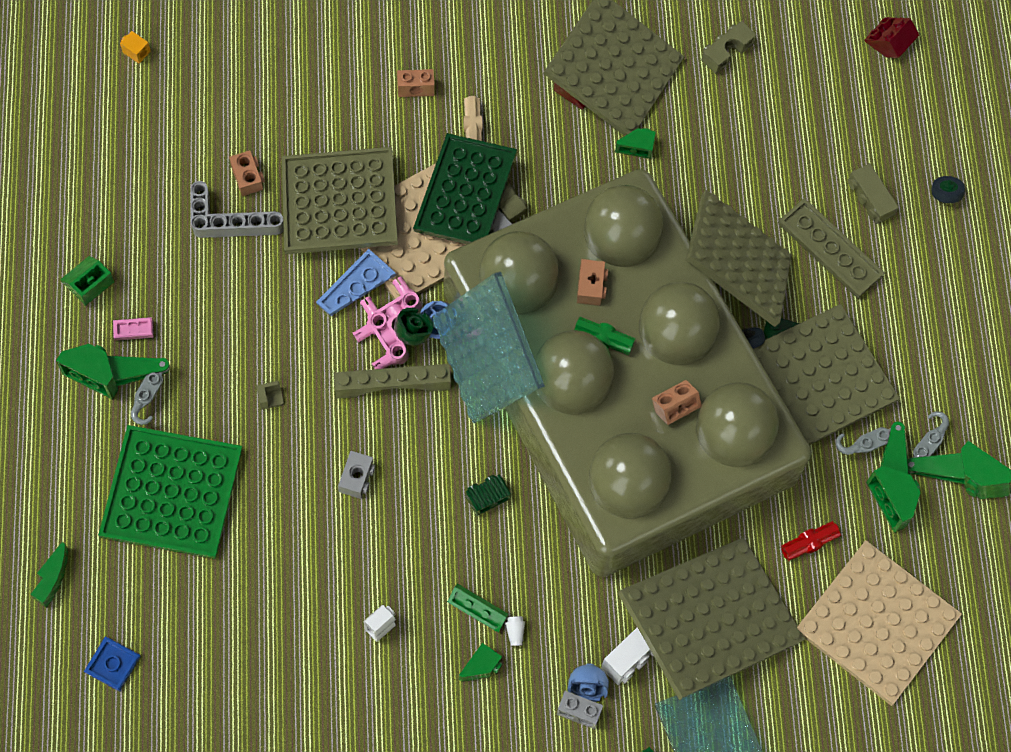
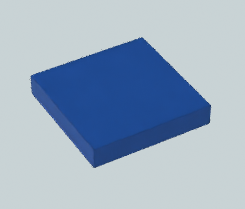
M105 636L85 668L84 673L120 692L141 656Z

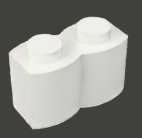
M381 605L363 621L366 632L378 642L396 626L394 622L396 614L389 606Z

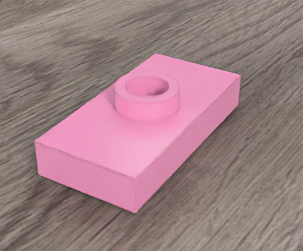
M152 317L113 320L114 340L153 338Z

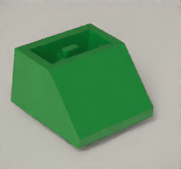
M88 256L60 279L85 306L114 283L111 272L99 260Z

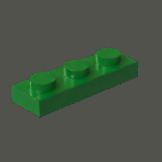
M458 583L447 601L498 633L509 615Z

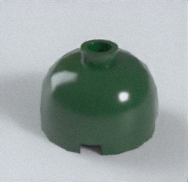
M416 308L402 309L397 315L394 324L395 334L398 339L410 346L423 344L430 337L434 328L432 319L426 313L423 315L418 313L419 309Z

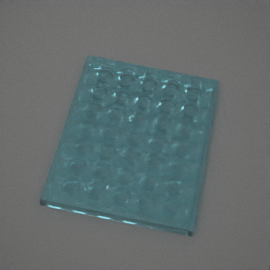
M501 272L492 274L432 316L433 325L438 330L440 343L446 351L447 361L454 372V380L459 385L461 398L465 401L467 414L473 424L545 387Z

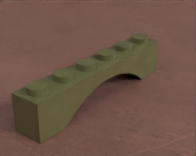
M449 364L333 372L336 399L352 398L387 389L451 390Z

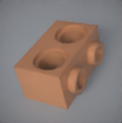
M250 150L230 156V165L241 195L245 196L263 190L262 183L265 180L262 172H258L256 168L259 167L256 156L252 157ZM249 179H254L253 182H247Z
M687 380L652 398L655 413L667 425L701 408L702 405L699 392Z

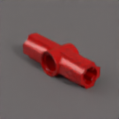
M833 521L819 528L806 530L797 538L781 545L782 554L788 561L798 558L805 553L811 554L822 548L824 544L841 536L840 530Z

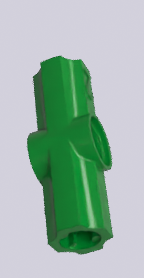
M579 317L574 329L590 333L600 339L607 348L627 355L630 354L636 339L616 331L615 327L608 323L598 324L583 317Z

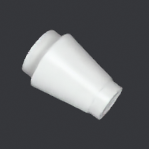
M507 617L505 624L510 646L523 645L525 627L523 617Z

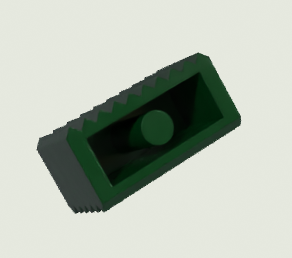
M500 474L497 476L491 475L484 480V483L480 485L475 483L467 488L465 497L476 516L511 499L512 494Z

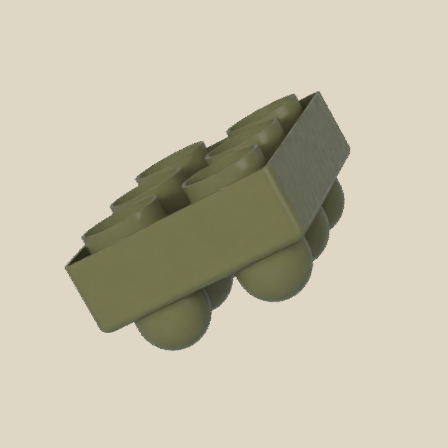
M641 169L627 173L449 252L444 260V295L448 303L455 309L459 324L591 571L600 577L609 576L793 487L798 482L811 458V448L713 280L686 261L690 241L650 173ZM581 259L604 261V269H608L607 281H603V287H606V297L601 299L600 306L577 303ZM579 317L598 324L608 323L615 327L616 331L636 338L630 354L627 355L607 348L594 335L574 330ZM687 380L699 392L701 408L667 425L655 413L652 398Z

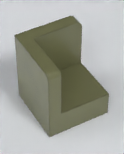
M279 381L256 385L261 410L284 405Z

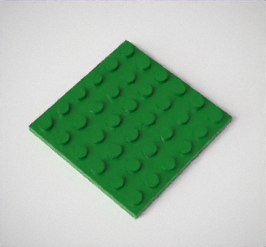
M127 425L98 534L99 538L216 559L243 447L241 445Z

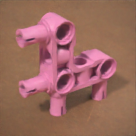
M398 277L401 285H399L396 279L392 282L400 296L382 308L377 309L371 297L365 298L369 305L366 304L364 299L360 302L368 314V320L365 326L352 332L354 337L360 343V341L370 335L376 334L386 350V355L371 363L375 369H385L390 365L403 364L409 358L405 344L398 339L394 332V324L397 315L402 309L416 308L419 309V312L422 303L416 292L408 287L403 277ZM410 300H416L414 305H408ZM378 320H384L382 325H375ZM398 350H403L401 356H395V353Z

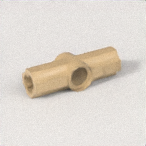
M469 96L464 98V132L466 133V138L482 141L480 98Z

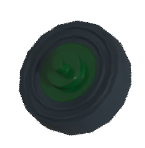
M942 176L934 180L931 191L933 197L940 202L956 203L962 200L965 194V185L958 178Z

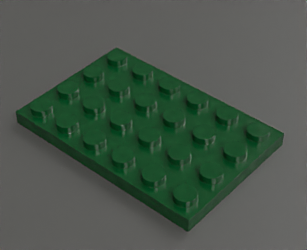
M447 133L413 227L414 232L463 244H469L489 235L518 153L517 149Z

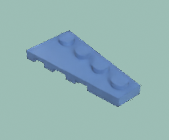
M368 249L316 303L328 315L332 316L396 276V273Z

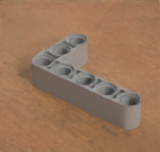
M196 181L191 186V225L194 235L199 238L278 235L284 231L283 216L279 212L210 214V196L206 183ZM199 191H204L202 194H197ZM198 208H204L202 211H197ZM276 221H277V222H280V223L277 224V225H273V224H272L273 222H276ZM256 222H260V223H261V224L258 225V226H254V225H253V224L256 223ZM236 223H241V224H242V225H240V226H238V227H237V226H234ZM217 224H223L221 227H216ZM198 225H204L202 228H197Z

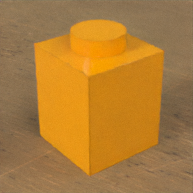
M133 31L125 35L120 42L122 52L138 64L151 52L149 43Z

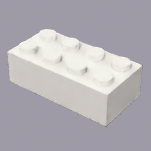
M638 628L624 639L603 661L601 669L617 685L621 682L625 684L629 681L635 669L640 670L647 663L650 654L654 656Z

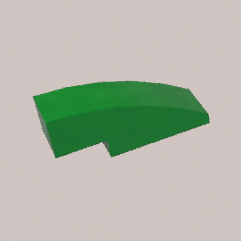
M63 542L60 543L37 572L41 581L30 594L34 600L46 608L55 597L65 574L69 549Z

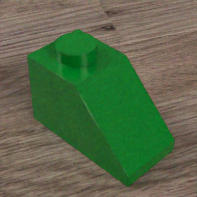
M637 128L617 140L615 153L651 159L656 131L648 128Z
M482 643L459 674V680L464 682L489 678L493 673L497 674L503 665L501 663L502 656Z

